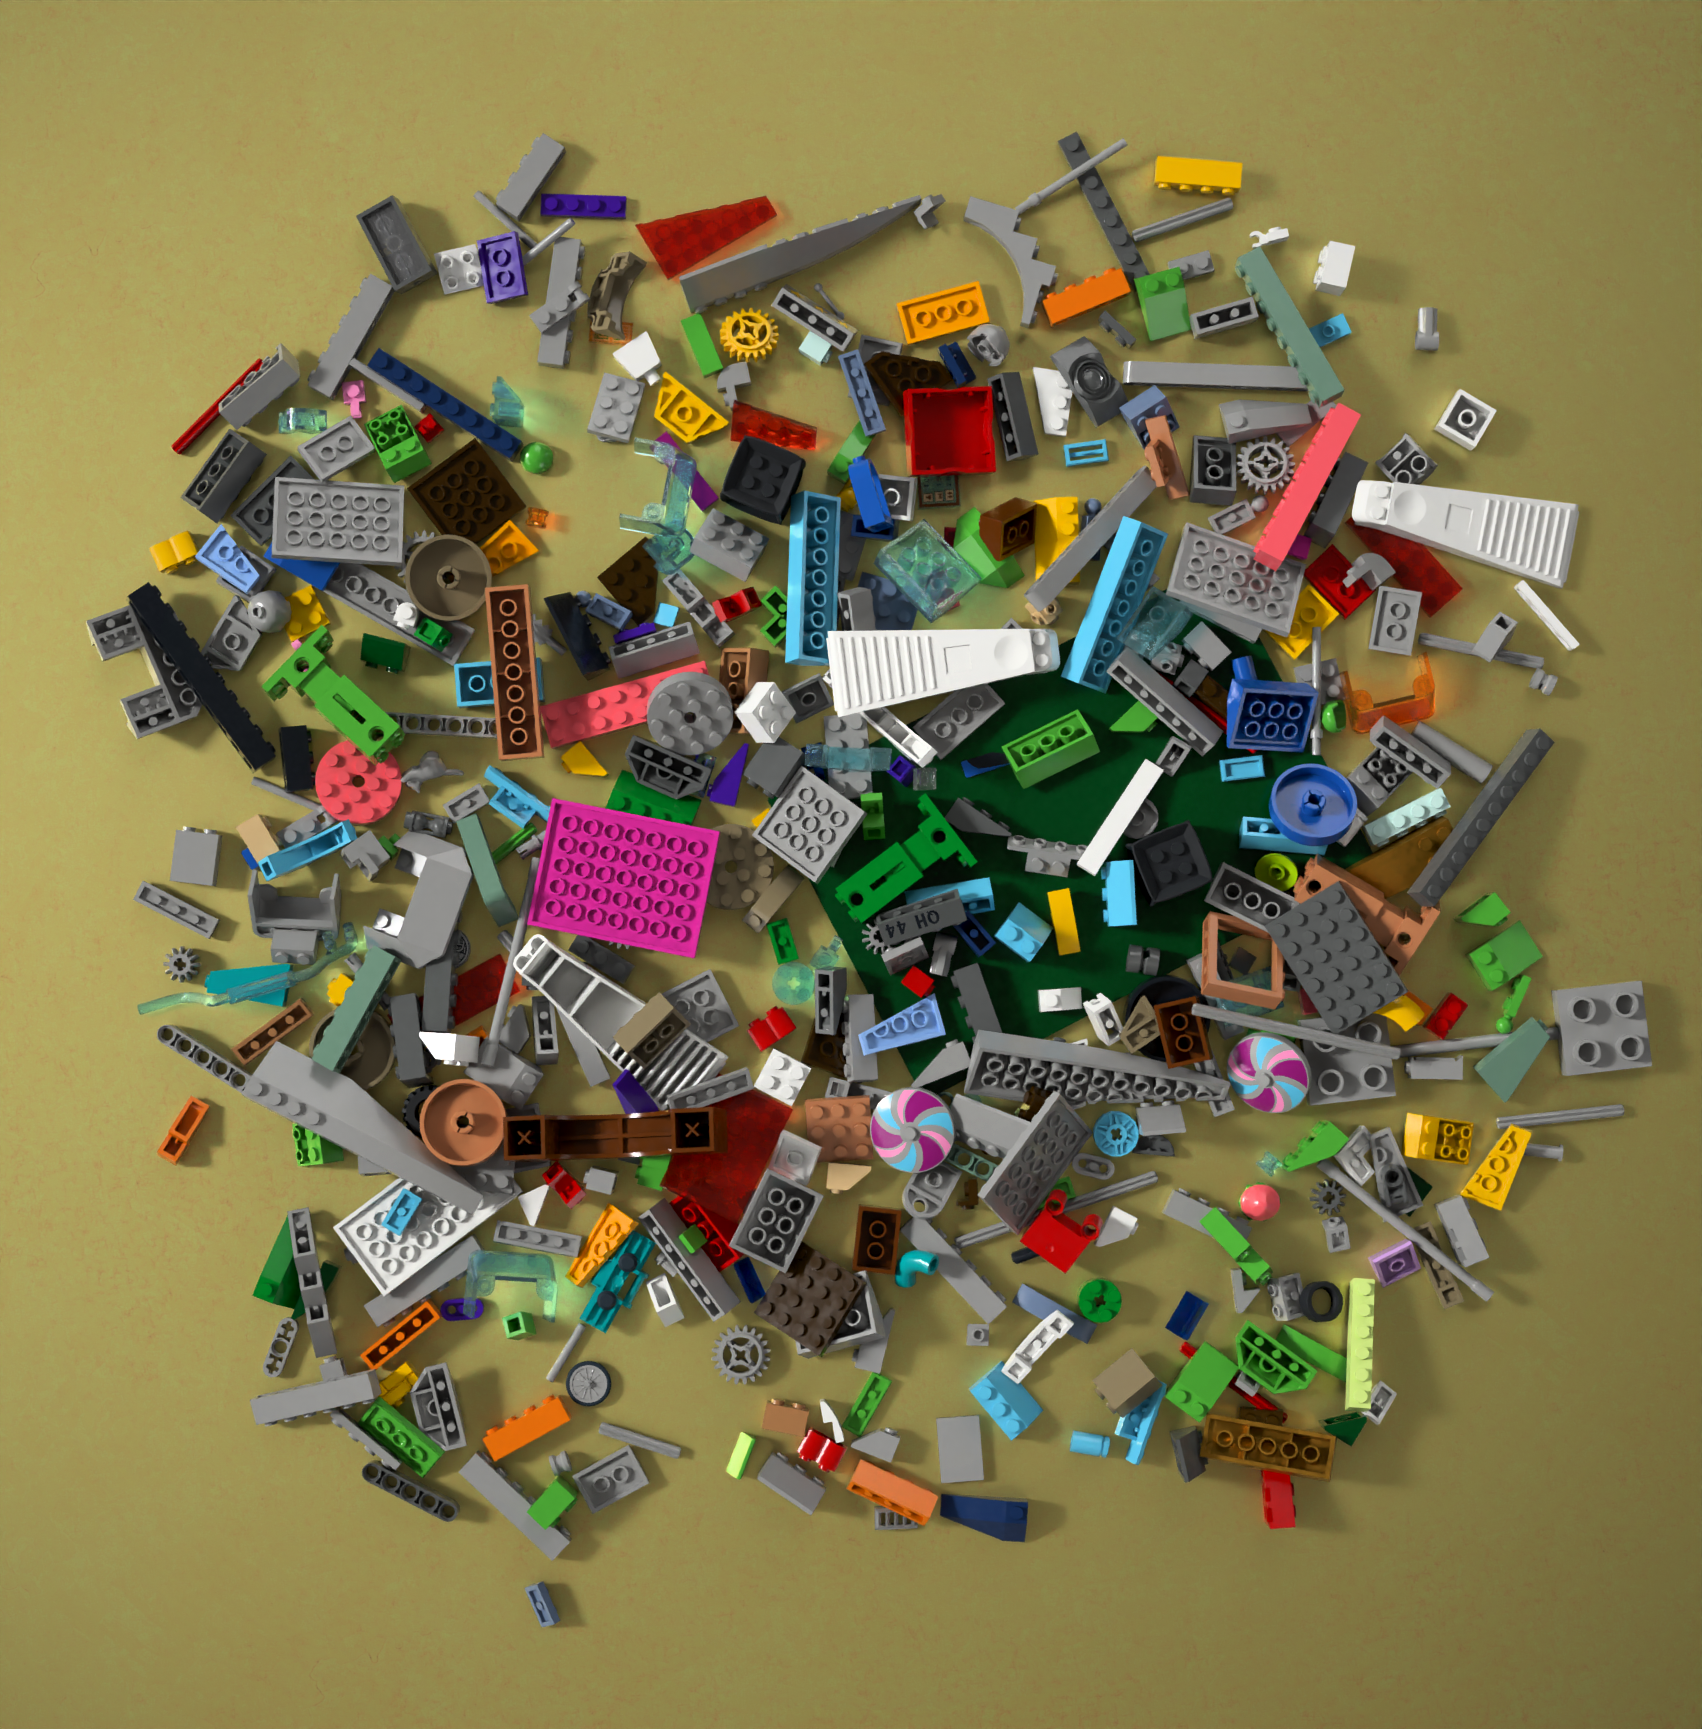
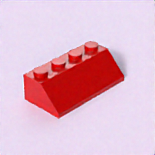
M703 1178L669 1202L687 1229L696 1224L708 1240L701 1248L719 1272L744 1255V1253L729 1247L739 1224Z

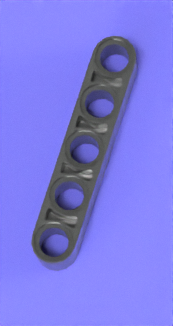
M371 1460L362 1469V1476L367 1482L443 1521H453L460 1512V1505L454 1499L393 1468L391 1470L386 1468L380 1461ZM369 1466L377 1468V1476H371L368 1473ZM388 1476H394L397 1479L396 1486H390L387 1483ZM407 1486H413L416 1489L415 1496L407 1494ZM425 1497H434L435 1505L430 1506L426 1504ZM447 1505L452 1506L455 1510L454 1515H447L444 1512V1507Z

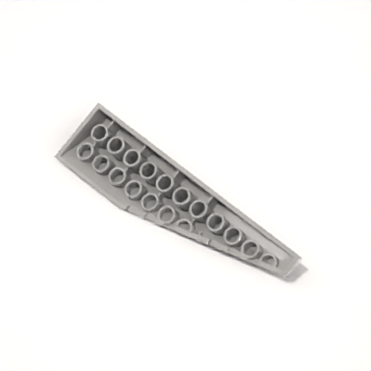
M920 195L892 204L893 208L891 209L888 206H883L873 211L872 215L868 216V214L861 213L856 215V218L848 222L847 218L813 229V234L809 235L808 232L796 234L791 241L783 238L777 240L772 247L768 248L767 244L679 276L681 288L690 312L700 314L707 311V307L711 305L721 306L728 302L727 299L733 297L736 299L742 298L747 295L748 291L754 289L755 291L767 288L769 283L810 268L855 246L921 204Z
M978 1030L973 1044L964 1093L1023 1102L1025 1093L1035 1086L1050 1092H1058L1069 1105H1075V1101H1087L1088 1104L1107 1101L1110 1104L1143 1103L1144 1099H1154V1102H1163V1099L1175 1098L1176 1102L1185 1101L1188 1098H1195L1196 1101L1225 1100L1230 1082L1183 1067L1168 1069V1065L1165 1062L1132 1054L1078 1044Z
M278 1041L269 1050L242 1092L246 1099L474 1215L483 1198L479 1191L447 1163L433 1155L418 1137L352 1079L331 1071Z

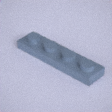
M856 349L839 355L838 358L865 437L886 431L859 350Z

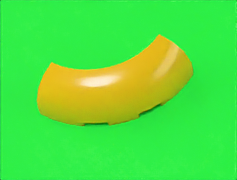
M1405 995L1373 1012L1394 1020L1405 1032L1415 1026L1425 1014L1414 1001Z

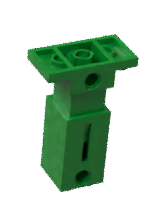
M926 793L918 798L919 804L917 807L924 816L928 814L930 817L918 825L919 831L901 845L898 842L893 844L835 889L838 892L835 894V897L842 906L846 903L851 909L848 911V914L855 923L859 920L862 924L923 877L921 872L938 859L945 861L957 851L959 855L956 858L963 867L967 865L971 868L978 862ZM934 833H943L945 836L944 842H935L933 839ZM854 894H860L863 897L861 905L855 906L851 903V897Z

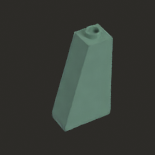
M1533 1017L1529 1018L1473 1066L1504 1103L1508 1101L1550 1038L1545 1032L1549 1028L1541 1019L1536 1021Z

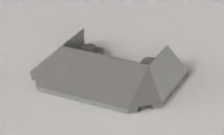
M130 605L86 621L91 645L96 646L102 662L140 649L155 687L120 699L121 706L128 719L126 725L137 739L198 716L202 703ZM174 613L173 616L179 621L176 613Z
M408 831L393 844L402 848L395 868L419 877L406 915L402 917L380 908L373 928L363 926L367 949H372L373 945L398 957L402 960V963L421 969L427 966V963L445 955L474 873L468 865L465 848L427 834Z

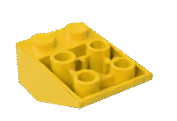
M1407 1113L1401 1155L1468 1165L1474 1123Z

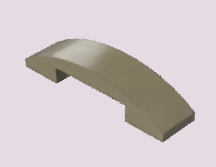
M1431 1221L1413 1228L1441 1250ZM1416 1245L1443 1309L1464 1302L1451 1272Z

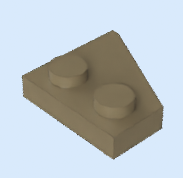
M1145 995L1139 999L1119 1034L1120 1039L1130 1054L1160 1035L1155 1011Z

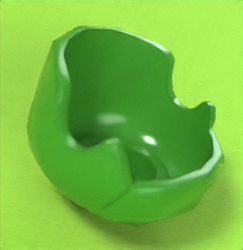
M532 442L524 446L520 452V463L523 469L533 474H541L548 471L553 464V453L550 447L541 442Z
M1343 700L1329 701L1321 710L1323 727L1331 733L1341 732L1342 729L1346 728V709Z

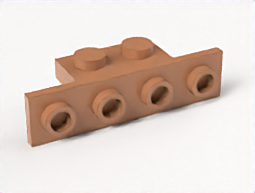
M1166 415L1146 419L1145 423L1151 441L1145 447L1144 453L1146 460L1149 461L1151 466L1152 480L1156 482L1157 487L1165 486L1169 500L1189 496L1190 493Z

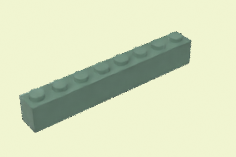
M1261 247L1238 257L1235 264V271L1238 277L1243 278L1248 294L1250 296L1253 295L1258 311L1265 315L1270 331L1275 332L1279 347L1282 350L1285 349L1288 355V362L1299 373V381L1302 385H1306L1311 401L1321 408L1342 397L1345 389Z

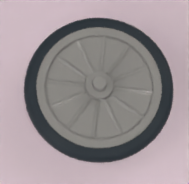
M584 1361L576 1364L569 1371L566 1378V1389L570 1398L577 1404L595 1406L603 1402L609 1395L611 1378L608 1371L601 1364L594 1361Z

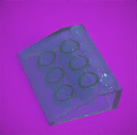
M925 519L880 549L873 563L930 623H933L950 610L982 579Z

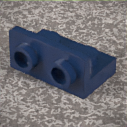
M957 342L948 346L945 343L938 347V354L957 388H961L976 379V375Z

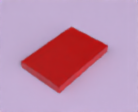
M1332 544L1305 569L1303 577L1345 620L1376 589L1372 591L1363 578H1360L1348 588L1342 581L1348 576L1346 572L1353 566Z

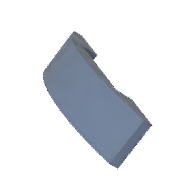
M1023 1283L1012 1301L1042 1320L1054 1311L1059 1310L1074 1322V1325L1066 1333L1086 1344L1097 1327V1324L1074 1313Z

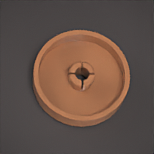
M471 1079L452 1080L436 1088L426 1099L420 1114L421 1136L430 1152L443 1162L459 1167L475 1166L490 1159L504 1142L503 1117H507V1112L499 1096L487 1085ZM464 1117L468 1118L470 1126L460 1128L458 1125L459 1120Z

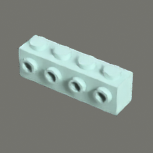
M1438 788L1361 828L1370 846L1377 844L1380 847L1390 842L1388 838L1395 834L1397 838L1409 832L1407 828L1413 825L1416 828L1428 823L1427 818L1433 815L1435 819L1447 813L1445 809L1451 806L1442 788Z

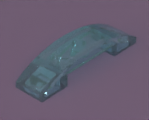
M806 744L805 766L848 771L890 770L892 749L870 747V749L829 747L822 744Z

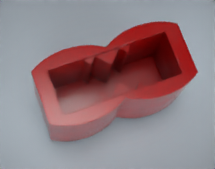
M775 1006L766 1012L768 1017L762 1021L757 1018L748 1024L750 1029L747 1032L761 1052L797 1029L783 1007L778 1009Z
M809 1427L797 1452L800 1453L799 1457L804 1461L810 1463L813 1460L819 1464L818 1467L821 1470L829 1473L830 1470L836 1471L847 1450V1446L840 1442L836 1443L834 1439Z

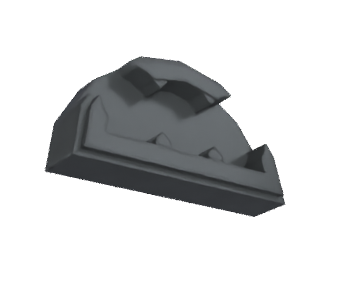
M1163 1135L1142 1136L1138 1139L1135 1148L1132 1150V1153L1175 1157L1172 1144Z

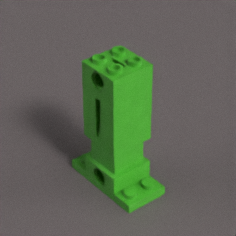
M321 625L261 687L273 701L284 697L289 686L300 697L306 695L315 703L314 707L319 714L375 766L378 763L381 764L388 758V752L393 747L397 748L402 744L405 734L401 727L345 675L340 678L330 669L329 662L321 653H326L332 647L334 640L329 631ZM379 737H383L382 740L377 741Z

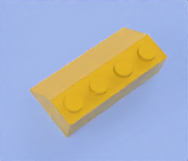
M1054 497L1034 501V503H1037L1035 527L1036 580L1079 535L1078 497ZM1080 571L1067 585H1079Z

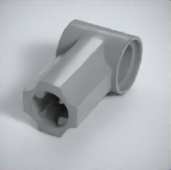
M1433 307L1419 308L1415 349L1438 351L1437 309Z
M941 932L936 933L929 973L947 977L958 936Z

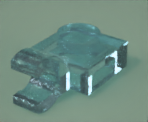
M835 935L827 948L821 945L811 959L810 965L816 969L827 966L834 967L839 959L836 951L841 946L842 939Z

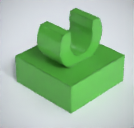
M396 834L391 836L389 840L384 835L378 840L390 856L391 861L397 856L399 851L393 845L400 839Z

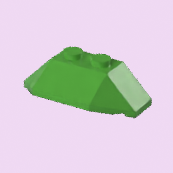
M974 507L957 519L953 549L978 583L1009 588L1025 575L1013 555L1000 562L995 560L979 536L981 513Z
M1249 1320L1245 1322L1235 1337L1239 1369L1273 1394L1306 1389L1318 1372Z

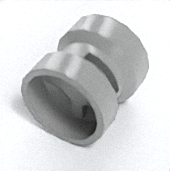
M1537 668L1531 678L1529 687L1540 689L1543 694L1549 696L1556 685L1558 677L1553 674L1548 675L1544 670Z

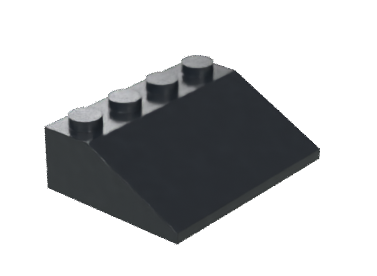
M571 592L544 598L586 680L589 681L611 670L608 664L612 662L607 652H601L599 645L602 643L597 633L592 634L589 628L592 623L588 615H582L579 609L582 607L578 596H573Z

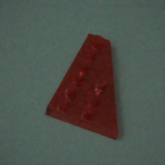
M762 196L731 205L726 204L717 208L685 213L663 220L658 219L645 224L640 223L636 224L635 227L667 280H670L776 217L777 213L767 196Z

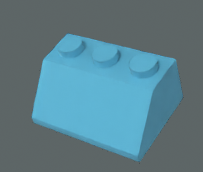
M1133 860L1105 862V867H1101V879H1105L1106 888H1102V900L1107 903V909L1103 910L1104 922H1108V927L1137 925Z
M1000 1361L974 1383L969 1390L1012 1441L1039 1416L1043 1409L1021 1383H1015L1002 1373L1001 1370L1005 1364L1003 1361Z

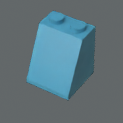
M1019 902L993 937L1025 961L1030 962L1046 941L1053 927Z

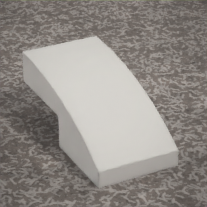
M820 1399L823 1423L832 1422L836 1443L844 1442L843 1430L837 1415L825 1399Z

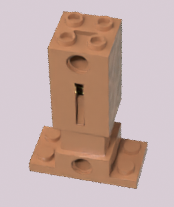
M1317 854L1314 859L1310 858L1305 866L1304 876L1299 875L1296 883L1293 885L1295 887L1293 890L1295 893L1294 900L1301 904L1335 882L1340 881L1377 942L1384 946V953L1389 955V961L1400 976L1440 914V901L1435 906L1421 907V914L1408 906L1402 910L1385 900L1384 892L1321 855Z

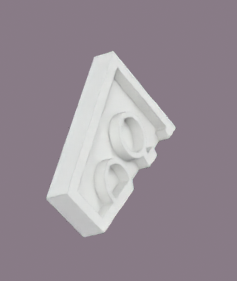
M1033 367L1044 434L1066 437L1072 390L1058 370Z

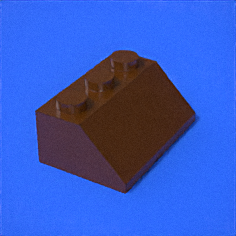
M1015 497L980 515L979 536L996 561L1000 562L1034 544L1037 503Z
M1199 996L1154 1006L1168 1069L1213 1059L1204 1017L1192 1015L1191 1013L1193 1004H1200Z

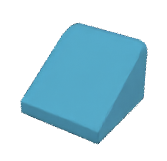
M659 602L653 622L668 628L673 627L680 608Z

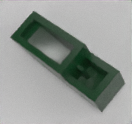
M328 1260L323 1261L320 1268L325 1294L333 1285L342 1268L341 1265ZM300 1295L291 1317L294 1320L306 1313L302 1295Z

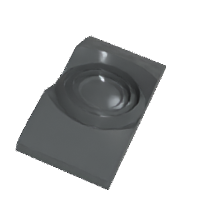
M1085 336L1050 356L1096 428L1121 414L1119 408L1128 402L1120 382L1110 374L1101 353Z

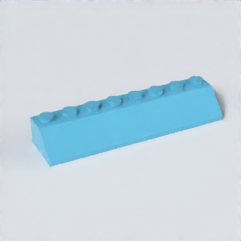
M805 490L791 496L785 663L801 666L829 665L826 638H828V631H837L840 497Z
M1123 516L1061 677L1106 694L1112 676L1106 671L1115 658L1123 651L1168 533Z

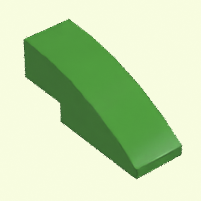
M701 314L681 320L703 377L707 378L722 372L723 366Z

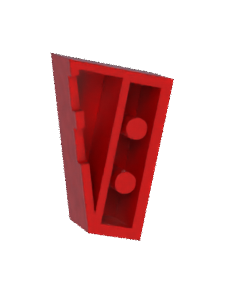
M1261 1470L1264 1521L1269 1529L1296 1527V1508L1292 1498L1294 1496V1485L1290 1481V1475Z

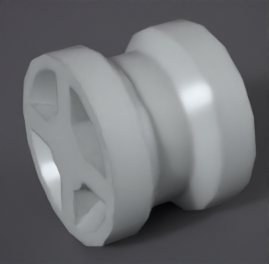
M562 1451L557 1456H549V1462L555 1476H559L564 1471H572L571 1462L566 1451Z

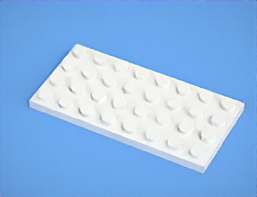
M399 1177L333 1228L385 1297L523 1193L515 1180L513 1194L479 1191L483 1198L474 1215ZM405 1188L423 1200L402 1235L398 1236L381 1224L402 1189Z

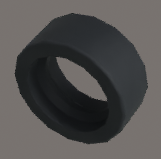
M1328 1281L1312 1282L1306 1285L1301 1292L1300 1308L1309 1320L1328 1322L1337 1318L1341 1313L1343 1296L1339 1288ZM1318 1289L1326 1290L1331 1298V1307L1326 1314H1318L1312 1306L1313 1293Z

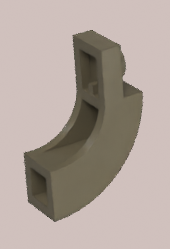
M787 865L751 907L742 921L759 933L805 878L790 865Z

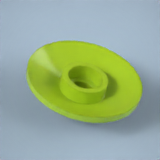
M1273 853L1263 856L1257 862L1255 876L1256 879L1280 891H1286L1296 883L1298 870L1290 858L1282 854Z

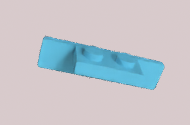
M490 765L488 766L484 777L500 788L490 800L489 805L522 829H524L535 814L548 822L551 806L540 802L534 794L522 789L519 783L511 781L504 776L501 770Z
M1160 1380L1158 1381L1162 1386L1124 1418L1120 1416L1114 1433L1131 1439L1125 1459L1135 1465H1139L1144 1456L1147 1441L1151 1436V1429L1158 1416V1409L1166 1392L1167 1384Z

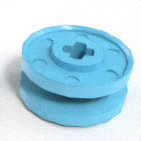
M1109 1111L1102 1114L1096 1120L1093 1127V1138L1097 1147L1103 1153L1114 1157H1121L1130 1153L1135 1148L1139 1139V1130L1136 1122L1128 1114L1121 1111ZM1117 1128H1119V1133L1121 1134V1136L1119 1138L1115 1137V1139H1112L1113 1135L1111 1131L1113 1129L1117 1130Z

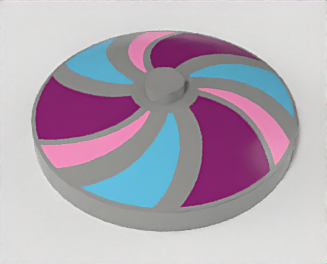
M1259 1032L1242 1038L1232 1049L1227 1060V1075L1235 1093L1249 1106L1263 1112L1282 1113L1295 1108L1303 1101L1311 1086L1312 1075L1307 1058L1293 1042L1278 1034Z
M905 1087L891 1092L877 1105L871 1118L870 1136L876 1152L888 1165L903 1172L920 1173L935 1168L948 1156L955 1142L956 1125L950 1108L938 1095L924 1088Z

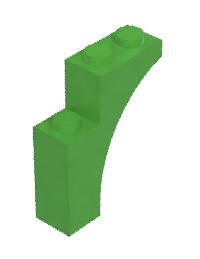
M1216 1207L1199 1221L1257 1286L1260 1284L1264 1286L1272 1279L1271 1274L1273 1271L1271 1267Z

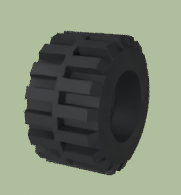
M428 1085L415 1089L405 1099V1105L402 1108V1113H404L402 1118L403 1122L407 1124L406 1128L421 1139L419 1106L438 1088L437 1085Z

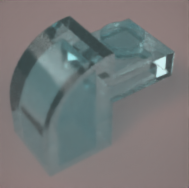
M289 408L287 411L279 412V433H322L327 430V411L313 408Z

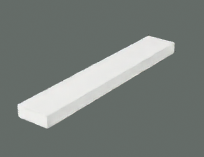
M1145 759L1079 859L1077 866L1093 876L1097 874L1162 775L1163 769Z

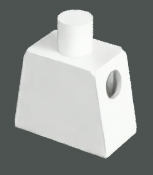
M646 331L613 353L615 360L636 381L646 378L650 386H654L661 381L656 369L661 367L662 364Z

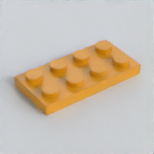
M979 281L897 303L907 345L990 323Z

